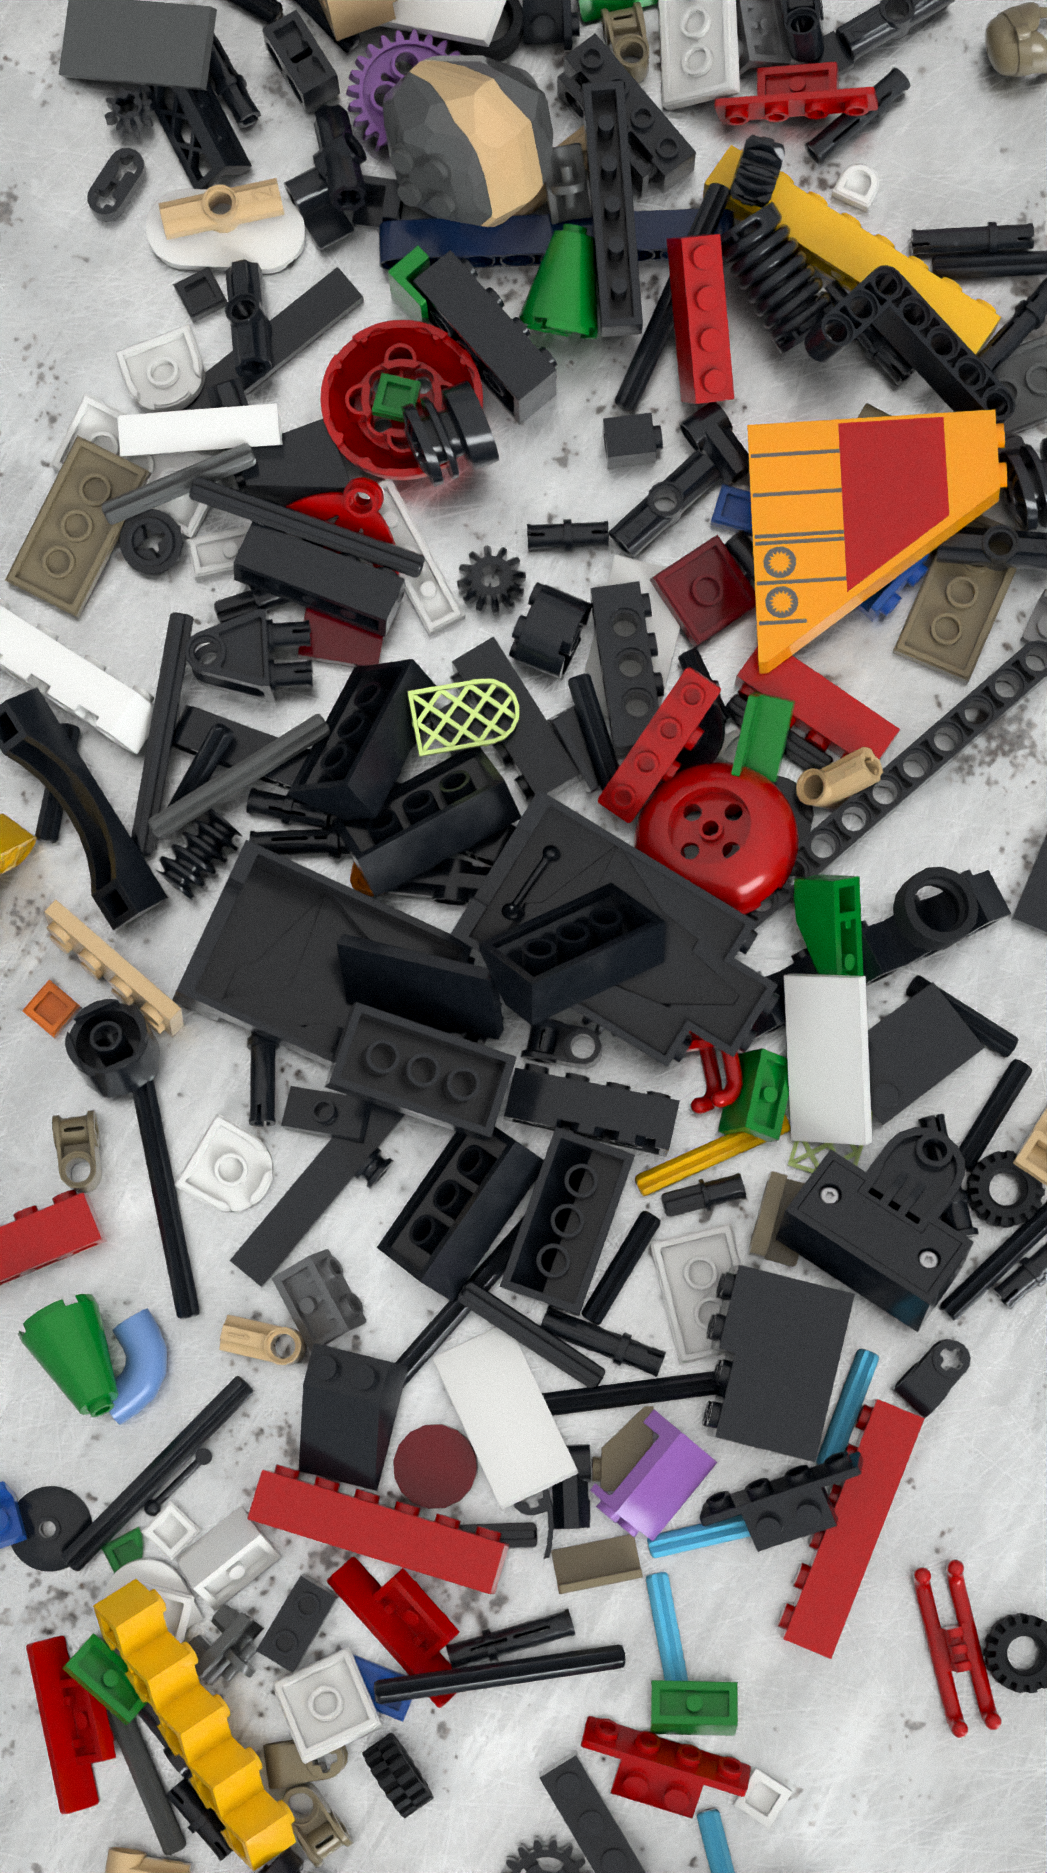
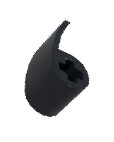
M316 166L284 182V187L291 202L298 208L299 213L303 217L305 227L319 249H324L354 233V227L343 211L340 212L331 204L326 179L319 173Z
M548 1488L542 1490L543 1498L537 1499L539 1505L535 1508H530L528 1502L521 1503L519 1501L514 1504L520 1513L528 1516L548 1512L549 1530L543 1559L550 1557L554 1530L553 1506Z

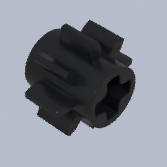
M121 86L119 87V93L114 99L106 98L107 106L112 111L104 115L107 125L117 124L116 131L120 138L127 133L134 134L138 139L140 138V131L145 126H153L152 119L147 114L154 110L152 100L142 101L143 94L139 87L133 92L125 90Z

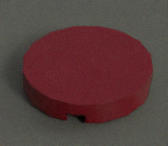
M444 1424L424 1425L411 1431L398 1445L393 1460L394 1478L400 1491L412 1503L428 1509L446 1508L461 1501L471 1490L478 1473L477 1455L470 1440L457 1429Z

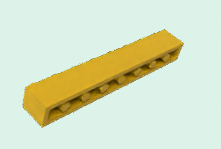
M730 145L705 181L703 198L712 183H719L731 189L730 187L743 149L740 151L733 145ZM780 171L768 204L774 202L782 215V220L778 226L786 224L790 228V234L784 240L791 237L797 239L798 248L793 253L797 251L805 252L807 255L806 264L813 265L815 270L832 281L838 280L840 285L849 292L877 267L882 265L894 267L976 356L983 350L996 331L1001 316L996 314V310L991 304L982 299H972L962 292V288L955 281L947 277L941 279L929 271L928 266L922 260L915 256L907 257L895 249L894 244L889 239L880 234H875L874 236L861 228V224L856 218L847 213L839 214L828 207L826 200L819 194L812 191L806 193L794 185V181L790 176ZM730 197L725 209L733 211L734 218L741 222L762 208L741 204V201Z

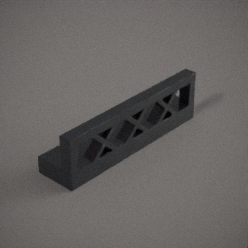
M208 80L206 91L171 87L174 93L173 110L168 109L164 101L165 87L141 85L148 100H152L154 111L194 189L207 190L223 175H243L252 166ZM183 119L188 120L192 128L190 143L185 142L181 135ZM200 153L206 155L212 167L204 177L198 168Z

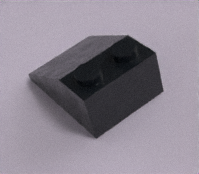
M934 982L868 1030L871 1110L882 1125L889 1122L985 1048Z
M314 1343L303 1383L299 1471L377 1491L408 1366Z

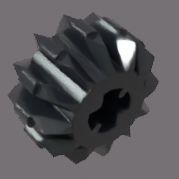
M751 135L746 139L730 187L733 199L739 200L741 204L751 207L754 205L763 208L769 203L785 156L783 144L774 142V139L765 136Z
M485 546L483 558H480L477 553L471 551L469 553V560L472 565L461 564L459 567V573L464 578L457 581V587L459 590L467 591L463 596V602L468 605L478 600L476 612L479 614L485 611L487 605H491L492 614L497 616L500 612L499 604L501 603L507 609L512 610L515 607V603L511 596L518 598L524 595V588L518 584L526 581V573L517 570L520 566V559L518 557H513L506 561L507 549L504 547L498 551L497 556H492L491 547ZM492 574V579H494L495 575H498L499 585L492 587L491 583H489L488 587L485 586L484 577Z

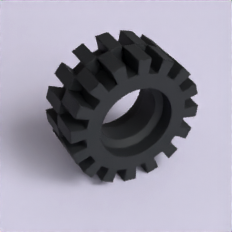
M997 1151L984 1157L975 1165L966 1181L968 1183L966 1191L970 1194L969 1206L971 1210L976 1211L977 1217L981 1221L985 1220L994 1227L1003 1226V1228H1007L1029 1220L1040 1209L1042 1205L1041 1199L1045 1196V1188L1042 1187V1183L1013 1164L1017 1156L1014 1151ZM1008 1173L1019 1181L1021 1194L1014 1204L1001 1205L991 1197L989 1186L995 1175Z
M1024 1613L1003 1617L1001 1622H996L991 1627L993 1630L990 1634L986 1635L984 1640L986 1641V1647L983 1648V1656L986 1658L985 1665L987 1670L991 1672L992 1677L998 1683L1014 1692H1028L1031 1694L1038 1692V1689H1046L1047 1622L1036 1616ZM1021 1636L1032 1638L1037 1643L1040 1651L1037 1663L1028 1670L1014 1668L1007 1656L1010 1643Z
M393 1733L388 1734L362 1752L365 1762L371 1769L372 1775L378 1781L380 1788L383 1789L388 1800L392 1802L394 1808L404 1819L434 1799L428 1784L421 1776V1772Z

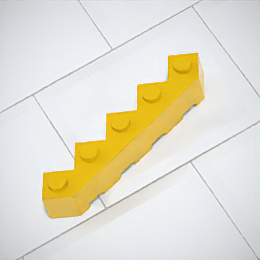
M134 1579L93 1605L104 1640L111 1651L116 1648L120 1651V1655L129 1670L125 1674L143 1703L148 1702L152 1706L160 1720V1724L157 1727L174 1756L180 1755L191 1770L192 1777L189 1780L206 1809L212 1808L226 1827L221 1833L229 1847L254 1872L296 1843L291 1825L295 1822L292 1811L283 1800L276 1802L264 1790L259 1773L263 1767L258 1755L251 1747L244 1749L232 1737L227 1718L230 1716L227 1704L219 1694L212 1696L200 1684L195 1665L198 1664L197 1655L188 1642L180 1643L168 1631L163 1616L167 1609L160 1594L155 1589L149 1591L140 1581Z

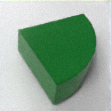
M140 1526L107 1543L102 1548L114 1574L126 1563L143 1558L144 1536Z

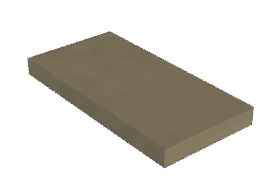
M77 435L5 581L79 618L126 520L110 525L103 514L101 505L105 501L146 485L152 473Z
M980 515L965 527L991 528L995 525L1004 524ZM994 541L989 544L991 552L996 555H1005L1010 552V548L1005 542ZM936 549L929 570L924 577L892 653L968 684L1017 568L994 571L981 565L936 562Z

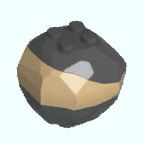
M482 55L432 56L415 65L385 94L383 100L384 127L390 161L399 183L398 196L404 204L410 207L416 206L436 218L484 227H495L507 221L538 194L547 180L553 146V128L545 93L538 88L536 81L526 70Z

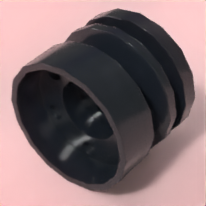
M467 380L441 390L444 409L437 412L428 397L421 398L424 418L420 419L412 403L401 406L405 421L404 432L418 467L427 475L433 487L444 484L440 465L443 463L452 479L459 477V467L456 458L464 456L466 462L474 471L499 461L497 446L480 402Z
M1044 438L1040 443V458L1029 444L1021 445L1019 454L1015 449L1011 448L1001 451L999 456V463L1006 462L1007 487H1002L1003 495L1015 523L1021 531H1036L1038 523L1044 528L1047 527V438Z

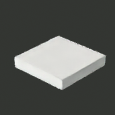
M349 1647L271 1683L304 1764L383 1728Z

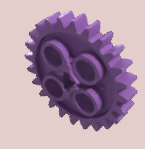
M413 29L409 40H404L400 30H396L393 43L385 35H382L379 39L380 50L369 43L365 50L368 58L360 55L357 57L355 65L360 70H351L348 78L356 85L348 86L346 91L347 96L356 98V100L349 103L347 110L353 113L359 112V115L353 122V126L361 127L365 125L367 127L362 138L364 141L372 137L378 139L375 151L378 152L385 145L388 146L384 127L383 107L376 103L374 96L386 94L405 76L396 69L395 64L398 62H407L414 67L420 61L432 56L459 55V51L453 52L450 55L445 53L447 47L446 40L436 47L432 45L433 35L428 34L424 42L419 41L417 31ZM381 76H387L390 81H383Z

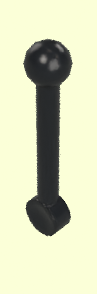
M548 845L543 848L542 859L512 903H507L502 907L501 913L504 918L508 920L518 918L520 904L548 863L558 857V849L555 846Z
M206 1448L199 1449L195 1455L196 1459L155 1500H149L144 1505L145 1513L148 1516H156L160 1512V1506L201 1465H207L212 1461L211 1451Z

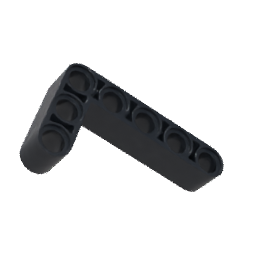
M882 265L874 269L805 336L804 345L809 356L815 361L824 363L833 360L872 323L953 412L995 410L996 424L1004 423L1015 412V401L1008 389L894 267Z

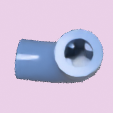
M148 1308L129 1317L112 1330L126 1356L124 1369L115 1378L119 1395L113 1402L114 1408L109 1411L119 1425L137 1415L156 1397L166 1376L167 1347L160 1328Z

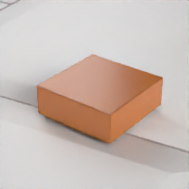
M48 980L22 1011L53 1038H56L82 1007L52 981Z

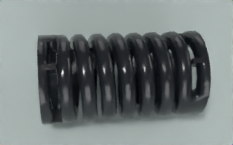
M771 202L720 236L722 260L726 263L738 260L730 268V273L733 277L743 276L738 282L741 290L747 291L752 289L747 294L746 299L751 304L760 302L755 308L757 316L764 317L769 315L763 321V326L766 330H773L771 339L779 352L783 354L803 342L807 333L835 305L833 303L830 304L831 294L829 292H819L823 287L821 278L815 277L810 279L815 273V268L811 264L803 265L807 259L805 252L797 251L793 253L798 248L797 239L791 237L784 240L789 236L790 228L786 224L778 226L782 220V215L774 202Z

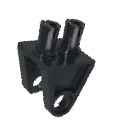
M257 609L197 632L186 643V660L192 668L194 677L206 687L265 702H275L277 687H310L314 685L312 660L275 663V659H273V652H275L276 647L311 646L310 620L273 623V619L268 618L266 609ZM203 643H210V644H207V645L202 646L201 648H199V649L195 652V649H197V647L200 646L201 644H203ZM207 656H217L216 659L211 663H201L202 660Z

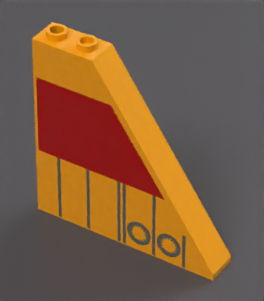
M995 410L747 425L759 673L764 674L772 671L998 502L1000 488L1007 487L1006 462L999 463L998 448H1005L1004 423L996 424Z

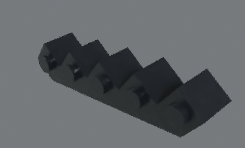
M970 869L959 873L971 885L976 894L978 904L976 924L966 938L1011 914L989 870L975 875L972 874ZM941 892L924 900H920L919 896L915 895V909L924 924L930 929L939 932H945L953 927L957 917L956 910L946 893ZM894 915L868 926L866 920L861 921L863 976H866V987L892 975L893 972L910 963L919 962L941 951H928L914 946L901 934L895 924ZM807 948L791 956L793 964L779 972L765 976L778 985L774 992L780 996L769 1015L765 1017L760 1014L752 1026L757 1031L754 1039L786 1026L784 975L818 974Z

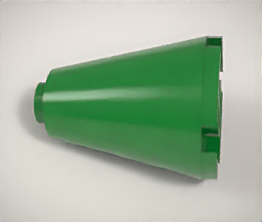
M564 224L563 231H554L518 317L528 329L566 337L573 335L574 332L581 334L580 339H597L594 238L587 235V228Z
M92 1294L75 1295L77 1303L66 1306L63 1299L37 1311L23 1323L26 1332L19 1331L18 1336L22 1344L78 1412L82 1415L90 1414L94 1418L114 1408L113 1402L118 1398L119 1394L99 1304Z

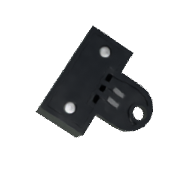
M918 1127L901 1131L886 1144L867 1172L830 1149L786 1208L776 1240L918 1332L960 1273L974 1241L940 1220L943 1213L956 1197L964 1179L965 1159L958 1145L947 1135L931 1128ZM927 1146L937 1147L942 1151L944 1158L939 1161L930 1160L924 1155L923 1148Z

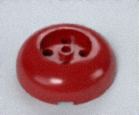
M390 320L374 324L353 335L352 340L337 355L333 356L325 371L320 398L325 427L339 452L364 472L383 479L400 481L427 477L421 468L418 467L404 432L405 423L372 415L376 396L374 386L379 383L381 373L416 381L425 379L431 384V389L427 393L419 395L416 407L420 418H424L421 398L428 397L437 412L444 409L441 390L467 380L483 409V390L478 369L467 350H464L456 341L448 336L447 332L438 327L414 320ZM385 419L391 422L392 428L390 427L384 432L375 430V424L379 420ZM444 463L440 465L441 470L446 468Z
M713 762L711 764L689 767L676 773L671 781L663 782L648 798L637 820L634 833V847L745 915L759 908L761 902L769 897L777 888L781 889L792 872L799 846L798 827L794 813L780 789L767 777L755 770L744 767L738 777L731 775L733 763ZM699 811L701 813L699 819L695 821L685 819L692 812ZM739 811L743 812L742 816L734 821L728 820L725 816H732ZM693 845L699 848V853L695 858H685L684 849L687 846ZM733 845L740 848L735 854L725 858L731 852Z

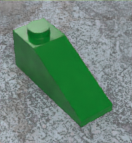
M819 874L794 879L796 923L818 974L863 976L860 876Z

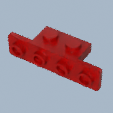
M837 62L757 68V96L715 99V110L720 122H726L730 125H743L748 123L749 120L765 119L769 122H783L788 117L805 116L809 119H822L827 117L828 114L845 113L849 116H862L867 114L868 111L878 110V99L874 87L839 89Z
M687 667L599 796L598 803L625 822L631 823L660 781L669 782L682 764L675 759L685 747L691 751L704 733V730L698 726L720 694L721 688L693 668Z
M351 1557L327 1579V1583L408 1675L452 1669L451 1664L439 1651L458 1635L460 1631L404 1568L381 1587L357 1558ZM456 1693L429 1698L438 1708H442Z
M56 1636L29 1643L26 1646L60 1813L63 1815L96 1806L99 1803L91 1763L116 1758L113 1744L114 1736L109 1725L106 1707L62 1669L69 1661L64 1636Z
M593 1716L587 1717L580 1745L583 1748L620 1759L612 1783L611 1794L691 1819L693 1818L704 1785L741 1797L746 1795L751 1766L741 1763L732 1757H722L699 1750L690 1744L670 1741L648 1731L641 1732L628 1728L610 1719H599Z

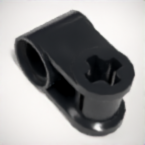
M780 0L791 57L799 62L816 60L822 55L825 48L822 0Z
M547 1018L535 1025H531L526 1050L521 1051L520 1057L538 1063L589 1069L600 1061L602 1057V1044L599 1036L589 1028L565 1024L561 1021ZM545 1032L543 1047L540 1049L542 1036ZM581 1038H587L595 1044V1050L590 1057L578 1058L572 1053L573 1044Z
M939 1340L900 1378L893 1390L923 1418L928 1417L968 1370L971 1360L968 1349L965 1345L955 1340ZM945 1349L952 1352L956 1349L958 1351L955 1359L959 1363L955 1368L948 1365L942 1368L941 1364L944 1361V1358L940 1355L942 1350Z

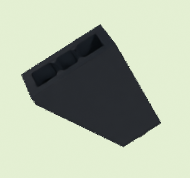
M323 419L282 433L283 445L251 447L256 458V464L233 474L240 491L248 489L251 495L283 505H289L299 499L315 494L328 492L343 493L350 481L337 446L329 436Z

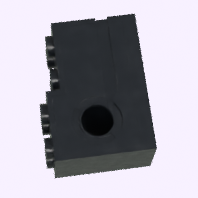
M743 1265L730 1267L729 1272L721 1273L716 1298L722 1299V1305L719 1314H712L710 1317L706 1339L712 1340L710 1349L727 1354L725 1359H718L714 1371L712 1384L718 1385L719 1391L715 1401H708L705 1408L702 1425L709 1427L707 1436L816 1462L855 1294Z

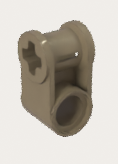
M634 2L630 8L610 12L607 8L600 9L606 45H608L609 50L637 83L642 82L649 72V44L641 3ZM635 56L640 60L636 63H628L623 58Z
M95 1110L87 1111V1114L83 1116L68 1118L53 1115L52 1131L57 1151L60 1178L68 1187L76 1190L78 1193L93 1191L99 1185L102 1178L99 1152L100 1133ZM80 1162L89 1163L91 1169L88 1178L82 1182L72 1181L71 1170L73 1166Z
M294 1740L263 1745L269 1789L293 1787L306 1784L307 1782L333 1778L345 1768L348 1762L346 1745L329 1753L337 1755V1760L331 1764L330 1769H327L325 1762H318V1759L304 1764Z
M307 1782L306 1784L286 1789L282 1800L293 1813L295 1822L291 1824L293 1832L297 1836L305 1854L316 1868L321 1867L323 1859L343 1845L349 1847L354 1844L343 1822L331 1810L313 1783ZM297 1793L307 1794L312 1799L313 1808L305 1814H299L291 1808L289 1799Z

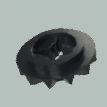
M150 509L128 518L121 529L119 539L120 549L127 563L135 570L145 574H158L168 571L180 560L181 550L185 544L182 540L181 526L174 521L169 513L156 509ZM147 530H150L152 535L165 534L162 541L157 544L159 548L158 553H156L154 548L139 549L144 544L143 542L148 539Z

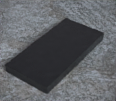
M342 934L336 943L347 1003L354 1004L358 1002L387 1013L499 1040L502 1035L504 1025L500 995L488 968L347 934Z

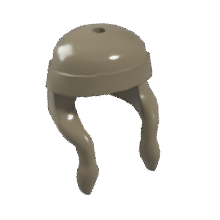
M1026 2L998 13L996 17L989 21L984 34L986 52L992 67L1000 75L1021 77L1035 73L1047 74V39L1037 31L1040 19L1047 18V7H1039L1037 3Z

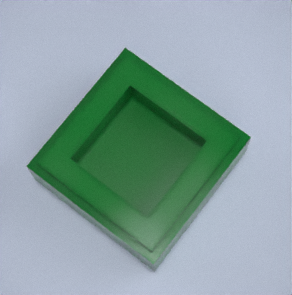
M381 373L372 415L405 423L401 406L412 403L416 409L422 383Z

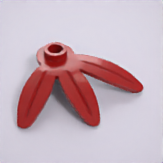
M358 477L352 479L346 485L343 493L328 492L315 494L286 506L322 520L339 516L334 524L356 532H360V528H362L365 535L396 545L387 523L378 512L384 502L383 491L375 481L369 478ZM358 492L367 494L370 499L361 498ZM323 546V548L330 550L332 552L338 554L342 553L340 551ZM372 563L373 567L375 568L382 567L380 565Z

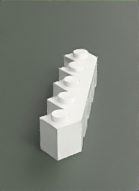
M0 598V668L21 684L31 689L38 687L44 696L66 713L89 723L116 745L137 754L149 737L154 708L152 702L155 698L141 687L134 685L131 689L105 672L107 667L94 657L86 654L82 658L57 642L59 636L44 625L38 624L35 628L10 612L11 606Z

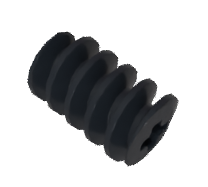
M213 809L204 813L208 823L198 819L192 822L197 835L189 832L181 834L186 845L185 848L177 844L170 846L175 860L165 856L160 857L159 862L164 872L156 870L175 889L191 900L195 896L190 885L194 884L204 888L206 883L201 873L206 872L215 876L217 871L212 861L215 859L226 864L228 859L223 849L227 847L238 851L239 846L234 836L243 837L227 820Z

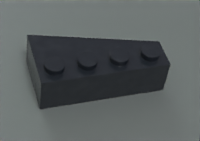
M525 1063L524 1069L515 1068L504 1120L554 1131L555 1127L594 1141L659 1156H667L680 1100L671 1099V1096L659 1092L647 1091L645 1094L630 1091L631 1087L614 1082H606V1086L590 1083L589 1077L566 1072L565 1077L550 1075L549 1068Z

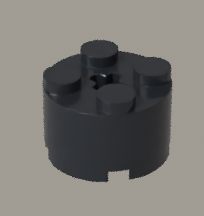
M537 582L529 597L528 605H531L527 616L520 615L512 633L514 642L511 646L509 657L561 679L562 674L564 675L579 646L582 626L579 624L587 625L592 603L547 584L544 585Z
M103 999L93 1002L79 1011L74 1018L75 1024L70 1033L67 1031L65 1046L72 1063L91 1089L98 1092L104 1098H111L133 1092L147 1081H151L156 1077L159 1071L158 1062L160 1057L158 1041L142 1013L135 1006L119 1003L116 999Z

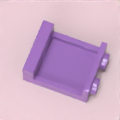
M655 1409L643 1423L658 1434L659 1438L613 1494H608L597 1484H594L590 1489L601 1500L596 1506L613 1522H617L633 1537L640 1531L652 1541L655 1540L717 1464V1461Z

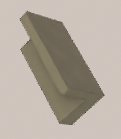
M771 1171L767 1178L747 1254L794 1267L797 1264L799 1254L777 1241L776 1236L786 1208L805 1183L787 1179L788 1175Z
M631 1534L551 1550L559 1594L643 1578L635 1537Z

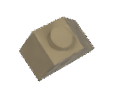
M644 1406L601 1447V1456H593L592 1482H600V1487L603 1490L615 1491L653 1445V1430L643 1422L654 1410V1406Z

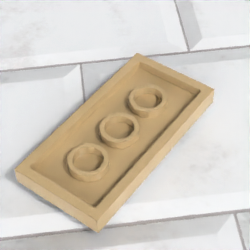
M55 900L44 911L48 922L46 928L52 934L49 937L50 940L66 954L71 950L74 951L82 960L80 963L81 967L95 980L99 981L101 977H104L113 987L111 990L112 994L121 1003L129 1006L130 1004H135L144 1014L143 1017L152 1030L158 1034L166 1031L171 1037H174L184 1026L181 1008L61 903Z

